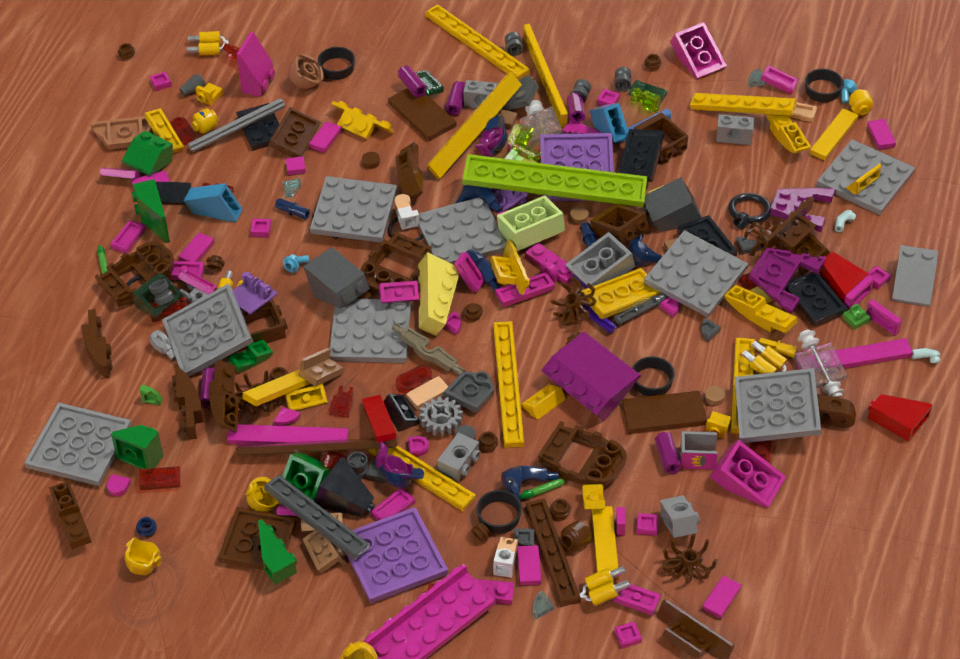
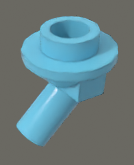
M845 79L843 81L842 103L844 104L849 103V94L857 90V85L853 80Z
M292 254L283 259L285 269L292 273H296L299 270V264L309 263L308 255L296 256Z

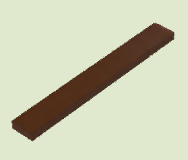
M398 437L393 440L384 441L388 448H396L399 444ZM376 438L244 444L236 447V455L379 449L380 443H377Z

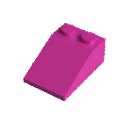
M704 22L675 33L670 43L677 57L696 79L727 67Z
M250 32L237 53L242 93L261 97L264 91L268 89L270 81L274 79L275 70L273 69L272 60L256 35Z
M737 440L726 449L710 478L725 490L768 508L786 476L740 440Z

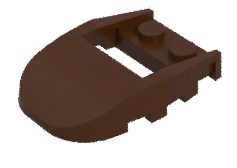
M393 231L390 240H383L376 251L372 250L368 255L369 259L366 263H363L360 270L365 274L369 288L378 292L380 283L417 281L420 276L418 267L408 278L379 264L390 250L420 263L427 252L432 253V247Z
M148 242L136 247V251L131 254L126 252L121 255L120 261L116 264L111 263L106 267L107 272L100 276L97 274L94 277L98 285L120 307L151 293L149 286L153 282L160 279L167 280L174 269V256L164 244ZM134 268L146 281V285L139 289H131L119 276Z
M562 421L559 422L538 454V461L553 472H558V475L563 479L582 485H608L619 476L627 459L625 449L612 439L608 441L602 437V433L597 431L591 433L585 431L580 426L575 425L574 429L565 427ZM574 439L594 448L579 473L572 470L568 471L561 467L559 463Z

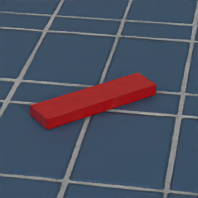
M381 395L362 398V405L377 443L396 439L395 428Z

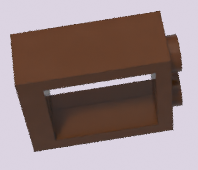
M662 112L634 127V129L663 131L674 141L661 148L659 163L671 159L688 148V135Z
M613 204L590 220L592 231L598 238L603 237L609 232L624 246L649 229L645 212L621 204ZM623 221H624V222H627V223H625L624 225H622L621 227H616L618 224H620V223L623 222Z
M273 298L252 314H248L241 309L246 323L272 316L276 325L250 333L253 343L260 340L270 343L286 338L285 330L288 329L285 318L281 319L282 312L280 306L275 305Z

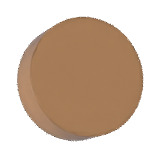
M575 207L571 210L570 219L573 223L582 224L588 221L589 212L586 208Z
M710 386L706 389L705 401L708 404L720 405L723 403L725 392L721 387Z

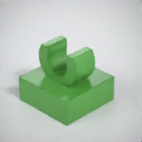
M858 303L843 313V319L854 330L870 322V316Z

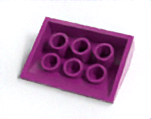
M584 331L555 353L541 369L548 378L602 421L607 419L641 377L638 372Z

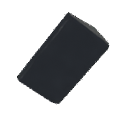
M156 182L162 204L186 205L184 199L190 188H192L191 183Z
M388 394L383 402L397 431H403L420 423L404 394Z

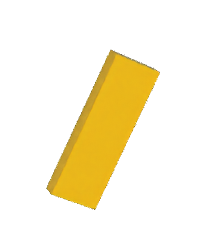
M162 109L145 112L144 117L154 134L173 143V153L183 151L184 146Z

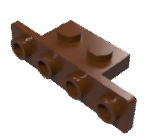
M812 196L807 200H803L798 209L792 211L784 222H780L772 234H767L764 239V251L766 248H772L779 242L793 252L816 230V224L804 217L813 208L814 198Z
M667 599L662 601L656 616L669 625L665 628L662 636L696 659L707 652L718 659L730 658L734 649L733 643Z

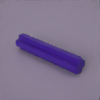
M583 305L589 311V318L608 333H614L617 328L615 324L607 318L601 319L590 306Z

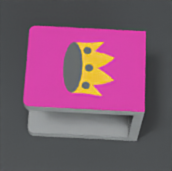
M681 432L680 462L683 469H715L718 452L714 451L717 440L716 432Z

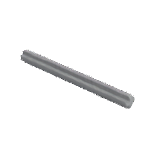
M280 98L190 142L188 146L192 152H195L284 108L285 103Z

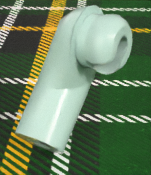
M846 210L837 216L835 231L843 232L845 222L847 220L849 222L855 220L856 214L852 210Z
M928 348L912 350L913 360L930 357V363H938L941 360V354L937 350Z

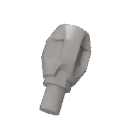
M160 330L151 333L149 336L151 345L160 353L167 355L171 361L175 360L176 356L166 334Z

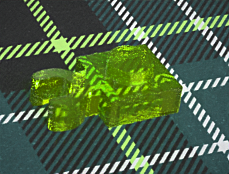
M634 88L631 91V94H634L631 101L635 103L640 102L641 107L655 113L658 112L660 109L659 95L647 90L642 92L638 88Z

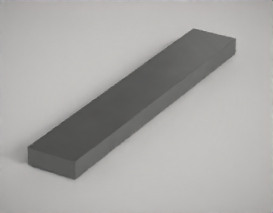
M280 475L264 485V490L352 559L356 560L369 550L370 544Z

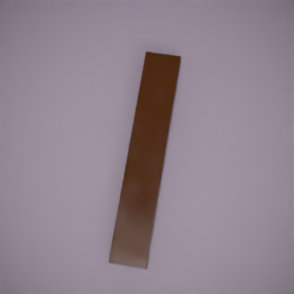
M546 499L525 503L560 607L581 603V597Z

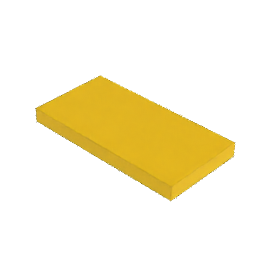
M642 268L593 286L595 288L593 297L597 302L594 306L590 307L601 319H605L633 306L642 304L651 299L652 296H658L662 293L644 284V278L648 274ZM587 288L585 290H582L581 292H583L584 295H588L591 293L590 288ZM590 298L584 299V301L593 302Z

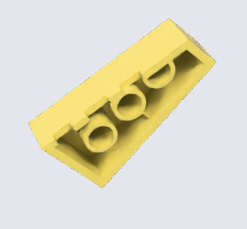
M427 252L418 264V270H420V276L418 277V284H420L419 329L437 336L446 324L459 272L453 264Z

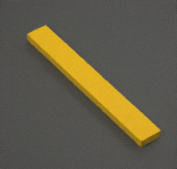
M438 4L425 12L427 18L506 74L512 72L518 81L530 73V69Z
M525 24L523 26V38L561 127H565L568 121V113L530 24Z
M512 72L507 73L426 165L437 179H440L486 127L487 122L501 110L522 86Z
M512 321L493 322L504 448L524 447Z

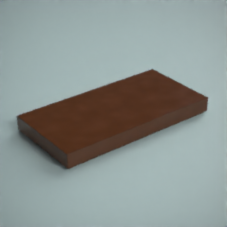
M407 88L388 98V103L428 141L457 126V122L427 94L417 98Z
M700 390L622 399L629 434L706 425L707 422Z

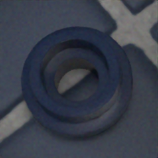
M150 517L141 518L136 525V531L142 537H149L157 530L156 522Z

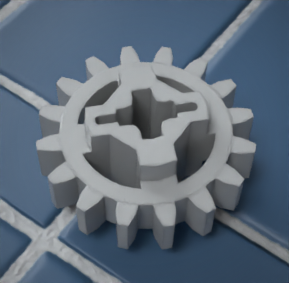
M438 396L436 401L431 398L430 404L425 402L424 407L420 408L419 416L422 428L426 427V432L432 430L433 435L440 432L441 436H444V432L452 434V429L457 430L458 425L462 424L461 406L456 405L455 400L449 402V397L442 400Z

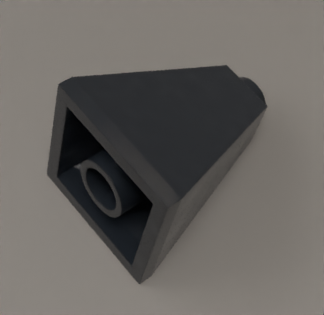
M341 457L321 482L315 499V503L321 505L323 509L363 517L365 514L369 515L375 507L373 495L343 457Z

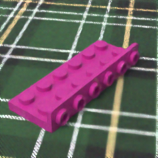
M462 564L460 567L454 568L443 580L437 581L429 591L420 594L412 604L403 607L399 614L394 618L388 619L377 631L371 632L364 642L374 648L378 659H426L496 604L495 599L468 573L467 567Z

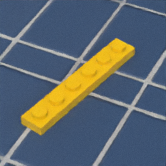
M694 93L690 103L691 110L793 116L797 105L795 98Z

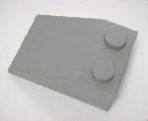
M609 232L565 264L586 286L588 283L595 286L624 275L635 267L632 253Z
M900 245L892 301L930 307L938 251Z

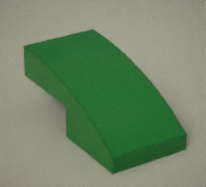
M260 340L247 345L245 351L229 355V362L235 366L237 373H241L273 355V351L264 340Z

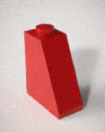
M832 251L828 256H824L826 261L819 274L844 303L845 296L869 273Z
M880 394L868 406V419L909 442L929 419L933 405L927 402Z

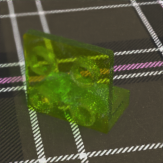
M515 123L506 143L510 144L511 149L516 152L527 153L526 157L529 159L541 161V152L526 145L533 136L532 131L534 128Z

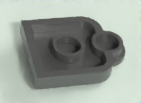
M531 76L521 78L519 82L522 86L501 109L512 110L530 106L539 88L536 81Z
M463 372L444 391V397H449V400H455L457 404L477 413L494 395V384L486 372Z

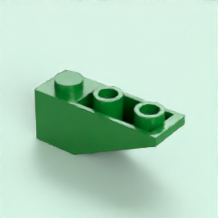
M260 519L258 520L264 571L272 582L277 585L297 573V559L292 552L288 553L281 538L277 539L271 525H266Z

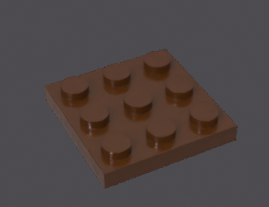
M237 507L218 557L219 562L264 570L258 520L262 519L266 525H271L277 539L281 538L287 550L297 523L296 518Z

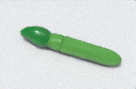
M98 245L97 254L99 256L101 272L104 274L107 272L106 267L108 266L105 249L103 246Z
M557 479L535 487L532 490H525L521 493L520 499H530L533 496L558 488L565 483V480Z

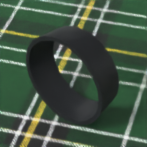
M327 48L318 56V65L321 66L323 76L333 80L344 79L351 75L354 70L355 56L347 48ZM332 58H343L351 63L349 67L339 71H331L322 67L327 60Z
M815 69L806 75L805 91L811 99L818 102H830L840 95L843 79L837 72L830 69ZM816 80H827L834 83L838 90L832 93H819L812 90L808 85Z
M649 356L638 360L633 365L632 369L638 373L647 368L660 369L670 379L668 384L659 388H648L636 382L634 387L639 393L645 396L663 395L671 388L675 372L673 366L667 360L656 356Z
M494 490L484 494L479 499L476 510L480 524L483 523L492 533L501 534L509 532L517 526L522 512V505L518 497L513 493L505 490ZM506 502L515 508L518 516L508 524L493 525L486 522L481 517V513L490 503Z

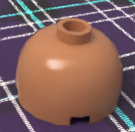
M300 54L289 65L288 74L294 85L301 89H310L323 79V70L321 66L317 67L314 58L309 55Z

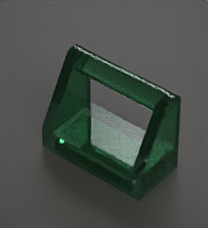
M158 273L132 292L135 307L154 318L183 297L182 293L161 273ZM166 279L169 285L168 289L172 291L174 298L170 302L159 305L154 309L149 303L154 300L155 295L151 293L149 286L157 280Z

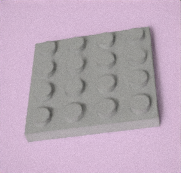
M852 139L817 180L816 186L820 188H835V195L881 215L914 174L915 167ZM879 163L882 165L880 177L860 193L854 195L846 189L848 185Z
M326 176L310 227V234L381 243L384 240L397 192V185Z
M481 198L419 213L418 227L423 234L426 245L432 247L431 254L453 265L462 252L470 249L481 253L484 257L504 252L506 241L488 205Z
M684 230L644 278V284L709 317L723 300L724 295L747 270L748 263Z
M229 284L162 319L178 365L189 377L253 343L233 289Z
M355 299L342 309L335 306L330 342V359L341 362L406 363L408 344L400 339V334L392 330V326L397 322L405 329L410 327L411 301L381 304L380 299Z
M814 368L735 377L739 436L742 443L822 435Z
M58 402L24 463L25 467L100 486L116 456L111 434L114 431L131 427V420Z

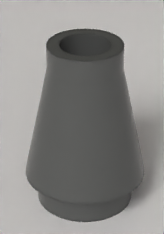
M200 74L193 75L179 90L185 97L196 92L197 86L204 87L206 83Z

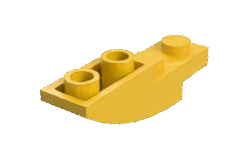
M765 114L770 122V130L787 150L795 154L811 149L796 122L792 123L788 115Z
M735 285L724 295V298L739 313L769 332L777 329L787 333L798 323L796 316L766 304L765 297Z

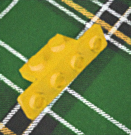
M332 101L331 103L336 109L343 112L337 125L342 126V129L368 140L375 126L391 134L395 132L391 128V124L385 120H382V122L377 121L375 116L369 113L366 116L362 114L363 111L356 107H353V109L348 108L349 105L342 101L338 103Z
M508 239L503 252L504 257L491 256L490 264L498 283L516 285L519 294L524 295L525 290L529 287L530 280L521 263V258L518 256L516 247L512 240Z

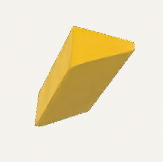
M879 163L848 185L846 189L854 195L860 193L880 177L882 165Z
M323 384L295 390L284 395L288 409L294 411L328 403Z
M548 384L524 401L521 407L535 419H539L565 400V396L561 387Z

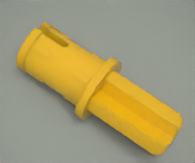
M760 338L758 341L763 347L770 346L781 355L795 357L797 346L781 343L780 340L776 342Z

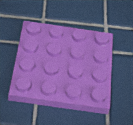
M612 133L540 134L541 163L614 172ZM542 195L546 196L551 202L590 201Z
M416 507L352 530L370 544L369 550L356 560L347 555L370 604L448 575V568Z

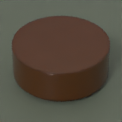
M367 152L362 156V164L369 169L376 168L380 164V157L376 152Z

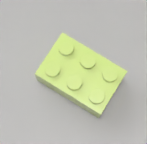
M546 196L497 215L499 230L506 240H512L516 251L565 231L563 213Z

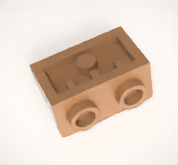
M326 348L301 360L299 376L314 386H318L342 375L343 367L330 359L331 349Z
M315 530L302 539L320 573L325 572L337 562L343 565L347 563L344 557L346 553Z

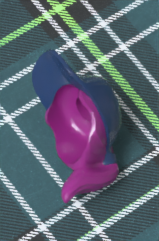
M503 116L493 117L487 122L485 131L482 133V139L479 141L480 144L475 146L482 156L492 157L495 152L502 150L506 145L508 133L505 129Z
M380 442L376 466L384 473V477L389 484L398 488H407L413 479H423L424 471L422 469L413 468L412 464L405 463L401 458L388 455V447L384 442Z

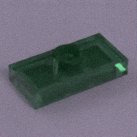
M427 70L415 72L427 86L426 94L428 96L444 91V87Z
M635 80L629 89L628 95L661 105L667 96V90Z

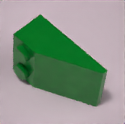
M155 179L134 183V191L131 194L133 202H137V204H134L136 215L140 214L141 222L166 243L170 242L166 217Z

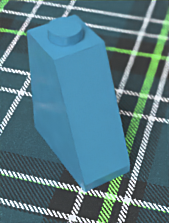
M619 103L607 104L589 110L594 127L601 133H612V142L627 138L628 128Z
M226 183L190 188L184 199L192 214L230 222H237L243 210Z

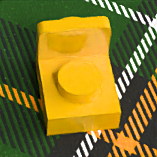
M208 83L204 88L197 86V100L212 106L223 95V88Z
M712 411L710 419H707L705 432H716L717 437L724 439L732 417Z
M583 485L584 509H605L603 485Z

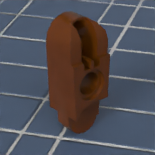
M817 394L820 424L840 428H849L855 424L856 411L851 401L837 396Z

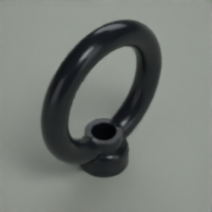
M742 193L730 200L728 210L734 218V225L739 229H744L752 222L760 223L768 219L771 215V204L761 195ZM752 200L762 204L765 210L761 215L750 217L746 212H737L735 206L741 201Z

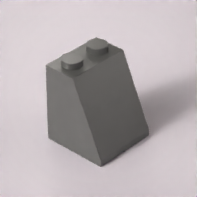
M682 177L645 195L643 208L646 214H650L648 217L649 223L652 227L655 226L659 232L674 230L681 225L702 218L697 203Z
M332 247L303 266L314 297L342 309L370 289L365 274Z

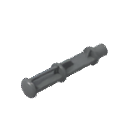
M663 293L658 296H652L651 299L644 303L633 306L619 315H615L614 320L617 325L621 326L622 323L638 317L641 313L655 306H659L666 297Z

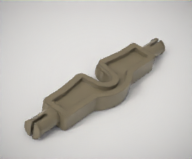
M397 322L392 326V330L400 334V339L414 348L416 354L422 359L434 362L447 372L452 370L460 375L466 371L457 365V359L449 355L440 346H436L431 350L426 349L429 345L427 337L410 327L405 329Z

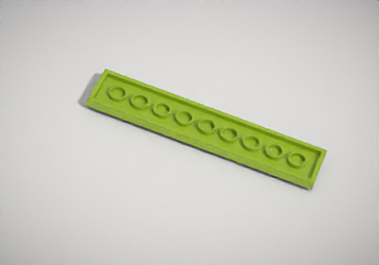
M467 154L462 184L644 207L647 176Z

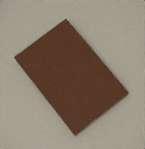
M289 107L268 146L293 158L302 157L321 122Z

